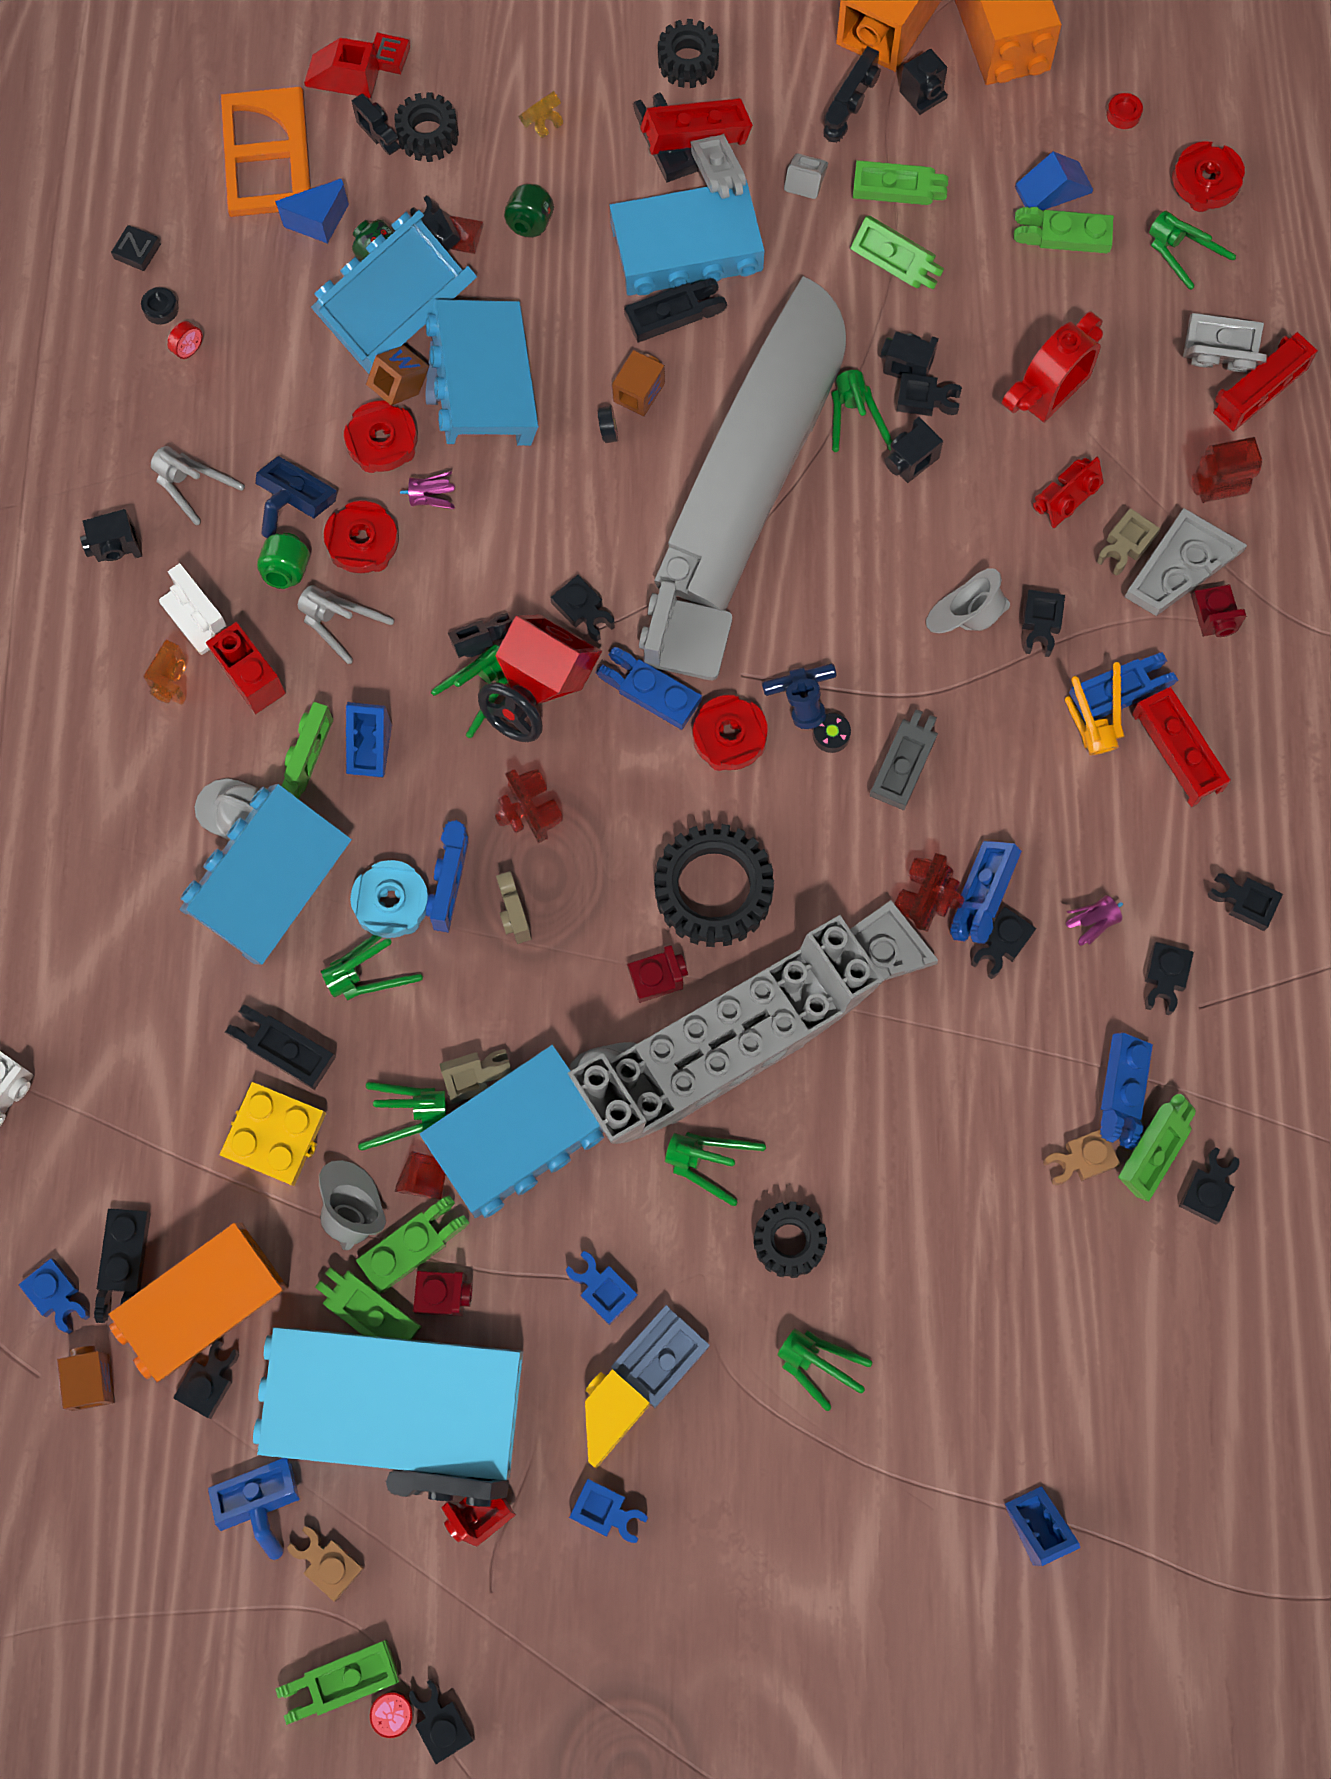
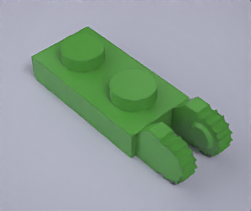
M1023 207L1015 212V221L1020 225L1022 224V226H1018L1014 230V240L1022 244L1038 245L1040 248L1110 253L1113 240L1114 215L1053 210L1042 211L1038 207Z
M448 1195L442 1198L424 1214L420 1212L356 1260L379 1294L384 1293L446 1247L445 1243L468 1226L470 1222L465 1216L455 1218L438 1234L430 1224L441 1215L447 1213L455 1204L451 1196Z
M384 1640L304 1673L305 1677L278 1687L275 1690L278 1698H286L296 1694L302 1688L309 1687L314 1703L305 1707L299 1706L288 1711V1714L283 1715L286 1725L315 1713L319 1716L399 1683L401 1680L388 1641Z

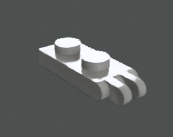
M721 134L691 141L692 156L710 192H718L722 199L730 197L729 189L733 190L735 196L742 195L743 186H746V177L725 135Z

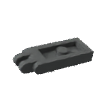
M918 709L915 710L911 721L902 720L870 792V797L901 810H905L938 736L937 732L932 731L937 717L930 715L925 727H922L918 723L923 711Z

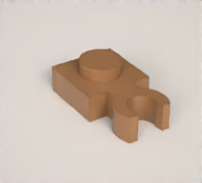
M1101 1130L1067 1142L1065 1146L1069 1153L1068 1155L1052 1153L1044 1159V1166L1058 1163L1063 1168V1174L1051 1180L1053 1185L1065 1183L1075 1171H1077L1082 1182L1121 1165L1111 1142L1101 1138Z
M305 1526L302 1531L310 1538L309 1548L302 1551L295 1544L290 1543L287 1549L294 1558L307 1559L311 1563L303 1574L333 1602H337L365 1568L335 1540H331L324 1548L321 1545L319 1533L314 1528Z

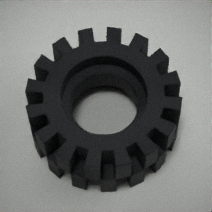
M687 19V25H683L681 20L675 21V28L671 24L668 25L666 33L662 32L660 34V41H658L659 69L661 68L662 76L664 78L668 76V82L671 84L678 80V87L684 88L685 82H690V88L696 87V81H699L702 86L707 83V77L712 79L715 76V71H717L719 64V43L717 34H713V29L708 26L704 30V22L698 21L697 26L693 25V19ZM691 48L699 51L701 55L692 59H684L677 56L676 53L682 49Z
M431 92L426 93V98H421V93L415 94V101H412L410 97L404 100L405 106L400 104L397 108L398 114L395 113L394 120L396 133L399 138V146L402 150L405 149V153L409 157L414 153L415 160L421 161L422 156H426L427 162H433V155H437L440 160L444 158L443 151L445 150L450 154L453 151L452 145L456 146L458 142L457 136H459L455 109H452V104L448 100L444 103V97L439 94L434 99ZM425 121L436 122L440 125L436 130L429 133H419L414 130L418 124Z
M790 1201L789 1204L778 1203L774 1208H769L764 1212V1215L756 1225L753 1243L759 1262L765 1265L766 1270L777 1273L779 1277L791 1276V1278H798L799 1275L808 1274L819 1264L825 1253L827 1237L825 1224L821 1223L817 1212L813 1213L809 1210V1206L805 1204L803 1206L797 1205V1202ZM784 1225H795L805 1234L806 1245L796 1255L783 1254L775 1245V1233Z

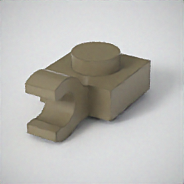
M505 1049L492 1052L481 1062L478 1053L475 1052L439 1064L451 1104L475 1097L488 1088L487 1082L502 1079L512 1072Z

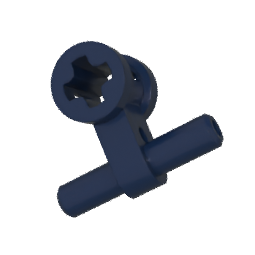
M831 663L805 670L804 667L789 671L790 675L762 683L766 696L786 691L788 702L794 706L792 719L795 726L801 729H813L821 725L826 719L825 707L819 702L821 691L818 682L836 678L837 673L834 664Z

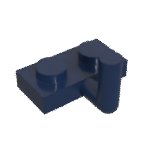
M280 456L256 473L255 484L273 494L265 502L261 534L265 538L276 534L279 510L287 503L314 519L336 501L337 490Z

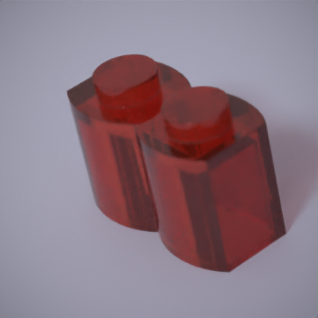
M1255 437L1209 445L1204 456L1200 458V464L1196 473L1192 475L1193 491L1196 495H1200L1202 503L1249 493L1253 478L1258 476L1262 466V457Z

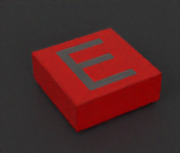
M377 32L373 43L379 70L401 75L410 50L409 39Z

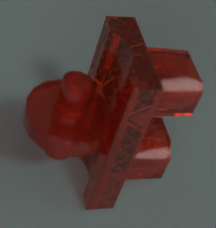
M516 769L505 773L509 782L507 784L516 802L512 803L508 795L498 799L502 807L495 815L498 825L505 826L511 824L515 833L520 832L525 828L521 821V818L524 816L538 843L548 839L547 830L562 822L563 816L554 799L538 807H535L531 798L547 791V786L539 770L535 769L518 775Z
M935 853L933 860L914 858L909 869V877L911 881L922 884L917 894L902 889L895 901V906L902 915L912 919L917 929L928 932L935 914L945 917L949 907L960 909L964 903V897L956 892L960 882L957 879L951 878L954 871L946 864L947 857L945 855Z

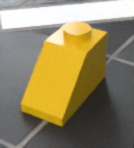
M613 1369L607 1376L600 1372L585 1390L590 1395L585 1400L588 1462L596 1469L650 1406V1402Z

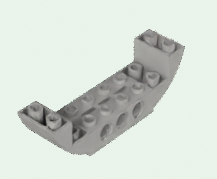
M838 915L807 933L801 948L793 954L609 1061L602 1052L568 1072V1075L609 1141L613 1144L630 1142L656 1132L670 1124H675L804 1047L807 1042L825 1031L860 1004L884 979L843 918Z

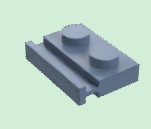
M666 1305L614 1362L611 1368L656 1408L707 1351L710 1345Z

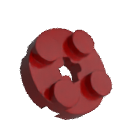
M1209 141L1192 144L1181 153L1172 173L1174 187L1177 193L1197 212L1226 206L1240 192L1245 175V166L1241 157L1226 145L1221 149L1212 146L1213 142ZM1202 171H1206L1208 174L1215 173L1216 176L1213 180L1206 179L1202 176Z
M373 401L360 406L352 414L353 418L349 422L348 427L347 424L345 426L344 440L349 455L360 465L362 470L368 473L390 471L414 458L417 431L414 420L407 410L391 406L386 401ZM382 430L384 434H390L383 442L372 440L376 438V432Z
M354 501L346 504V509L341 510L337 515L334 512L327 520L324 528V543L333 563L337 567L353 573L380 572L388 566L389 560L394 556L398 546L396 524L391 516L386 513V510L374 502ZM360 531H366L367 537H369L368 541L358 544L356 540L352 539L353 536H359Z
M722 695L711 699L700 709L693 725V743L699 756L708 762L711 768L717 771L742 769L754 763L764 753L768 725L763 712L756 704L751 701L748 703L745 700H740L739 696ZM730 725L732 729L740 730L735 740H729L721 736L724 733V726Z

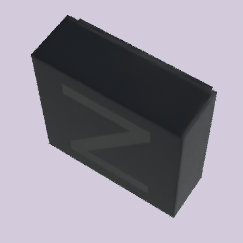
M127 225L112 249L111 254L115 260L145 271L161 243L157 236Z

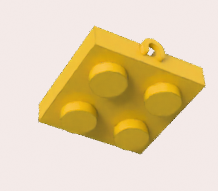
M251 1082L239 1111L237 1110L235 1113L237 1114L235 1121L231 1122L232 1127L220 1152V1156L295 1186L307 1157L311 1158L316 1150L317 1143L314 1140L326 1112Z

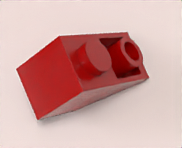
M340 37L312 55L304 81L305 87L355 96L363 93L367 98H371L379 72L374 43Z
M237 622L205 642L234 687L255 715L286 694L277 674Z

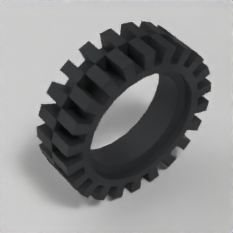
M713 823L705 824V829L700 831L695 826L689 828L688 835L683 836L682 833L677 835L675 843L672 846L668 843L664 849V856L662 858L659 857L654 879L657 907L660 914L663 913L665 923L669 928L673 926L676 929V934L681 938L686 935L690 937V942L698 945L699 941L707 942L706 947H715L716 942H723V946L732 945L733 939L738 938L740 942L747 938V933L749 931L754 933L759 928L760 921L762 919L765 920L773 898L772 863H768V854L765 849L760 850L758 848L759 842L754 837L750 840L747 839L745 831L738 828L736 833L730 831V825L722 824L721 829H713ZM706 854H722L737 861L744 868L750 883V892L742 906L733 913L722 917H707L691 910L684 903L679 893L678 882L683 869L692 860Z

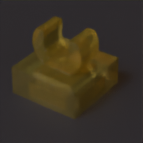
M553 91L518 117L525 128L535 123L537 134L544 138L550 134L545 127L546 119L551 120L556 128L563 125L561 115L556 111H552L561 104V101Z

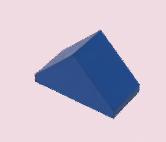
M1054 151L1019 180L1015 186L1025 207H1038L1042 211L1093 192V187L1079 161Z
M342 179L275 201L285 228L327 244L349 205Z
M347 702L346 774L384 777L392 723L386 706Z
M1042 1486L1005 1503L1006 1510L1033 1566H1044L1080 1548L1075 1535Z

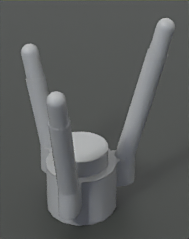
M169 446L158 449L151 460L152 470L159 474L157 483L169 492L195 525H200V519L174 487L173 482L180 483L187 475L194 479H199L200 474L198 472H201L242 491L245 488L242 483L192 460L184 453H177Z
M315 585L308 586L303 591L297 604L299 611L306 614L304 623L314 628L347 664H351L353 659L320 624L321 620L327 622L335 613L350 619L353 615L348 610L388 625L394 624V620L388 616L340 598L330 591L325 592Z

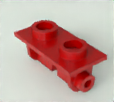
M1095 457L1092 461L1087 458L1082 460L1076 459L1058 477L1059 482L1065 485L1064 487L1052 482L1035 497L1034 509L1041 515L1045 512L1049 514L1052 528H1056L1065 518L1070 517L1075 509L1090 495L1095 494L1104 483L1098 457Z

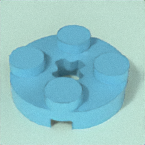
M395 860L381 861L372 865V869L366 871L363 876L360 874L355 880L351 890V907L364 930L379 937L396 938L405 934H412L419 928L421 921L426 916L429 893L421 876L410 865ZM388 891H395V895L397 898H400V901L394 904L393 907L386 908L385 903L380 902V898L387 897Z

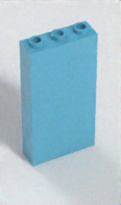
M282 1326L274 1327L273 1334L267 1335L264 1345V1359L269 1360L267 1377L263 1376L261 1378L258 1392L259 1402H264L262 1419L256 1420L253 1431V1443L259 1444L257 1455L495 1480H507L510 1477L523 1351Z

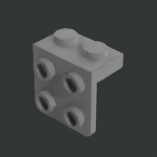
M1192 313L1190 314L1183 358L1192 359L1191 365L1213 368V365L1225 363L1228 364L1227 370L1248 373L1249 370H1255L1256 366L1266 363L1267 359L1266 354L1259 353L1264 323Z
M662 581L659 594L652 593L648 607V615L652 616L650 628L644 626L640 636L639 648L644 649L645 663L656 669L711 681L717 679L732 625V614L725 610L720 611L711 607L679 601L676 596V584Z

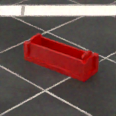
M737 98L650 107L646 109L640 128L642 133H646L651 145L649 149L651 154L656 155L659 151L691 148V141L721 134L725 135L728 143L745 145L753 124L742 99Z
M1298 332L1290 339L1284 336L1278 345V349L1267 357L1266 363L1258 365L1255 370L1248 373L1228 391L1221 389L1215 398L1218 407L1214 410L1213 414L1234 432L1306 372L1318 350Z
M1171 686L1138 702L1132 715L1135 720L1139 719L1185 790L1189 797L1187 802L1190 807L1197 805L1203 797L1213 792L1216 794L1223 792L1231 779Z

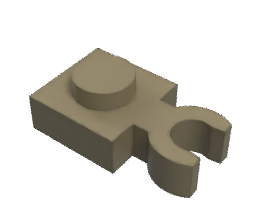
M1130 508L1110 532L1106 541L1112 545L1102 549L1097 563L1101 565L1106 558H1115L1118 563L1113 574L1119 575L1126 566L1128 556L1137 561L1158 535L1160 528Z
M511 871L497 875L496 878L506 907V911L499 913L506 935L514 933L517 944L532 940Z

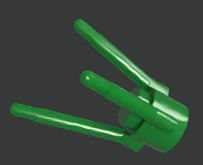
M1167 210L1156 218L1150 228L1149 234L1155 238L1151 246L1162 254L1181 281L1190 290L1194 288V283L1167 249V246H1178L1186 236L1233 261L1236 259L1234 253L1211 241V235L1181 221Z
M849 370L841 373L836 378L837 390L831 394L834 403L833 452L839 451L842 404H845L847 408H858L859 414L865 416V401L888 449L891 451L890 446L893 440L872 397L871 388L866 386L863 373L858 370Z
M493 645L475 661L432 689L431 694L436 696L452 685L460 687L477 674L486 683L496 681L497 683L507 685L508 681L495 656L499 646ZM491 694L489 696L490 703H494L499 694ZM481 709L466 733L467 738L474 736L485 718Z
M372 935L342 958L330 963L329 967L321 970L322 977L332 996L335 998L344 994L347 1001L361 994L422 981L423 975L404 976L356 987L355 983L361 981L356 966L378 954L392 943L391 939L386 938L380 943L375 944L382 938L376 935Z
M367 1082L366 1088L368 1090L413 1096V1099L374 1100L373 1106L376 1108H413L414 1120H422V1123L362 1142L358 1145V1148L362 1151L423 1132L446 1116L445 1091H435V1088H415Z
M687 1132L685 1136L674 1133L665 1156V1163L675 1166L673 1173L686 1177L731 1206H736L738 1202L734 1197L690 1170V1167L697 1169L701 1159L727 1166L735 1165L734 1159L706 1151L703 1145L756 1151L766 1150V1145L751 1141L699 1136Z
M794 1328L780 1348L777 1356L786 1361L782 1368L792 1374L824 1410L830 1411L831 1404L799 1369L800 1367L807 1371L813 1363L856 1392L863 1393L865 1391L863 1385L819 1357L820 1350L818 1348L866 1367L872 1366L870 1359L820 1339L808 1330L803 1334Z

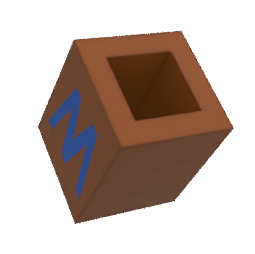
M403 345L376 355L366 385L392 406L419 395L429 365Z
M633 350L612 383L613 402L645 417L665 384V365L661 364L652 355H643Z
M84 1346L71 1349L70 1357L57 1359L63 1409L78 1411L115 1403L109 1354L95 1351V1346Z

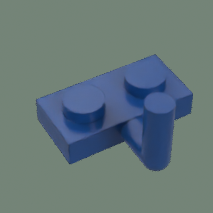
M282 1458L208 1488L215 1525L220 1531L251 1519L254 1537L267 1556L272 1560H276L283 1555L284 1549L270 1529L267 1513L300 1500L292 1465L288 1458Z

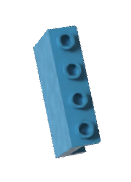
M747 179L746 186H743L742 195L735 196L733 190L729 189L730 197L722 199L718 192L711 193L708 187L610 204L611 229L613 237H616L627 295H648L653 291L668 288L674 289L687 283L694 284L710 278L719 281L722 278L738 275L750 276L762 271L764 268L765 251Z
M418 210L412 217L406 211L391 225L395 230L393 234L387 239L380 234L366 247V250L370 253L361 262L357 257L353 258L340 270L344 277L334 285L329 280L314 293L318 300L311 306L312 310L368 374H370L376 355L402 346L426 324L427 314H432L435 300L454 299L477 278L469 266L462 270L421 221V218L424 216L421 210Z
M435 300L432 314H427L426 334L427 336H432L433 346L430 348V364L432 368L437 369L438 377L434 381V394L436 399H441L442 409L439 410L438 423L440 431H445L446 443L455 444L456 438L460 434L516 435L517 446H531L538 430V421L520 302Z
M279 784L269 786L268 789L261 787L249 803L253 807L252 811L245 820L241 817L237 819L226 835L230 838V841L222 851L217 848L210 855L203 866L208 871L199 883L193 880L180 897L184 901L179 909L181 912L194 917L243 953L242 956L247 960L259 965L265 962L352 840Z
M553 1045L419 1134L474 1218L483 1215L484 1218L492 1216L504 1207L505 1204L502 1200L514 1192L518 1196L526 1193L538 1183L536 1177L548 1169L551 1173L560 1170L571 1161L570 1154L580 1147L588 1150L604 1138L602 1134L604 1131L568 1075L570 1069Z

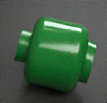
M291 533L274 534L264 541L257 560V569L268 585L277 589H286L297 585L303 579L309 562L310 552L296 535Z

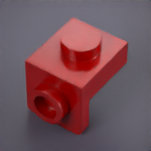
M467 1497L457 1505L446 1502L441 1507L448 1518L444 1525L450 1535L457 1542L464 1541L476 1547L516 1515L505 1498L492 1500L490 1507L467 1505Z

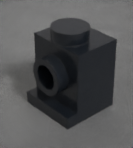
M932 49L927 50L903 65L900 93L919 115L941 103L948 96L944 90L948 67Z
M896 331L893 338H886L880 358L886 359L883 373L901 379L902 373L928 376L935 358L939 338L932 336L930 342L922 340L917 335Z
M918 416L913 421L912 431L909 433L906 431L902 432L893 440L890 446V455L884 459L885 464L892 474L900 475L909 483L940 458L943 440Z
M125 509L82 521L86 535L80 536V540L87 557L95 556L98 562L115 561L129 553H132L135 559L142 557L134 524Z

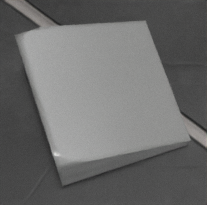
M798 153L795 154L788 166L784 190L789 193L816 199L828 168V162Z

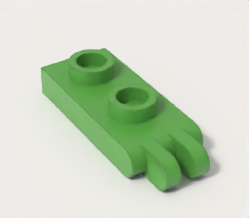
M857 160L853 198L930 205L933 200H945L947 198L948 190L946 187L948 186L949 178L944 174H935V169L932 167Z
M872 216L865 217L850 247L854 252L915 288H920L921 284L928 288L935 289L938 282L927 275V272L929 271L934 275L941 276L944 271L943 267L933 262L936 257L934 253Z
M313 702L309 713L305 712L299 723L298 732L300 736L296 746L289 748L285 758V767L287 768L284 773L285 779L282 787L298 799L307 787L333 722L328 706Z
M1182 1094L1173 1096L1169 1103H1165L1159 1108L1118 1176L1137 1198L1150 1201L1192 1130L1190 1122L1196 1110Z
M329 1267L325 1274L336 1282L337 1285L332 1289L320 1280L315 1286L316 1289L327 1297L323 1304L362 1335L412 1340L422 1327L349 1270L343 1276L332 1267Z

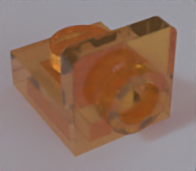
M167 639L143 677L151 689L149 691L150 694L156 699L167 704L172 700L183 705L186 697L181 688L172 682L179 680L186 666V658L179 645Z

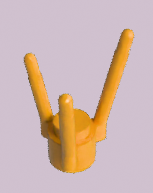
M1115 662L1113 664V725H1109L1108 719L1094 721L1077 676H1073L1071 681L1086 725L1070 696L1065 698L1069 712L1082 736L1085 749L1088 748L1089 755L1091 756L1119 748L1117 739L1125 737L1121 725V665L1119 662Z

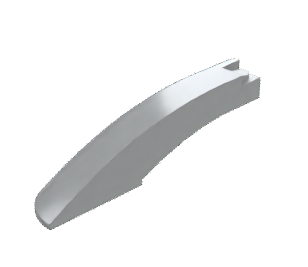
M804 276L769 333L716 436L668 541V551L654 580L659 589L662 581L676 584V596L698 605L726 611L768 515L810 432L813 431L844 359L846 330L841 312L826 290Z

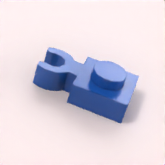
M583 1251L580 1255L588 1263V1270L583 1274H577L568 1266L566 1268L567 1275L573 1282L578 1284L585 1283L588 1288L580 1296L610 1326L638 1297V1294L610 1266L600 1274L597 1271V1265L593 1256Z
M52 1258L19 1284L20 1288L42 1316L48 1317L51 1313H56L55 1323L65 1333L70 1334L73 1332L71 1326L67 1323V1317L71 1312L76 1311L85 1320L90 1317L89 1311L85 1306L71 1301L70 1298L79 1290L56 1260Z
M587 1479L569 1517L606 1537L612 1526L619 1529L622 1538L631 1543H637L639 1538L628 1532V1521L632 1518H638L643 1522L648 1520L646 1514L639 1510H629L627 1512L621 1510L620 1508L625 1497Z

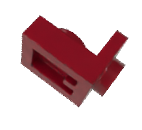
M1230 584L1196 590L1191 596L1203 637L1209 635H1216L1219 638L1230 636L1239 630L1247 617L1245 609H1237Z
M672 945L665 946L663 953L627 964L639 1003L683 990L682 977L688 976L682 954L675 955Z
M417 1271L413 1312L415 1314L463 1317L464 1307L471 1306L473 1284L472 1282H466L467 1276L462 1271H455V1273Z

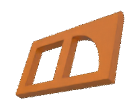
M301 87L221 94L229 216L236 217L278 212L275 201L310 189L303 89ZM234 111H250L270 117L283 127L289 140L236 145ZM290 158L293 193L239 198L237 163Z

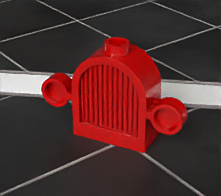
M1090 311L1077 325L1073 322H1068L1061 326L1035 355L1025 373L1024 379L1016 382L1006 393L1002 400V405L1012 413H1016L1019 409L1022 411L1029 410L1045 423L1091 377L1101 349V345L1098 342L1103 337V331L1100 328L1103 320Z

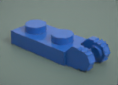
M618 647L612 648L608 654L611 660L630 672L624 679L618 672L602 665L596 671L598 677L619 690V694L683 730L701 703L702 695L642 660L638 659L637 661L626 651Z
M1163 652L1140 661L1136 659L1121 666V709L1142 701L1179 681L1174 672L1164 674L1150 681L1147 673L1162 667L1167 662ZM1113 670L1080 683L1094 721L1113 713ZM1071 687L1069 694L1084 719L1074 687Z
M457 820L448 821V824H445V828H443L444 832H442L441 841L445 850L444 859H437L434 871V880L438 881L436 894L429 895L426 905V916L430 917L433 929L449 933L468 848L467 843H469L465 825Z
M983 841L956 906L957 911L950 928L953 940L965 941L966 939L968 940V936H971L972 942L985 944L989 939V935H991L993 930L992 918L996 916L1022 852L1015 843Z
M1117 1033L1112 1035L1101 1105L1103 1114L1100 1135L1101 1138L1112 1143L1120 1137V1145L1132 1150L1142 1138L1143 1124L1140 1120H1142L1153 1044L1126 1033Z

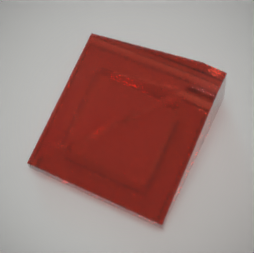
M449 216L461 237V240L451 250L475 254L483 229V222Z
M411 1151L396 1184L395 1192L439 1200L442 1197L446 1174L434 1156Z

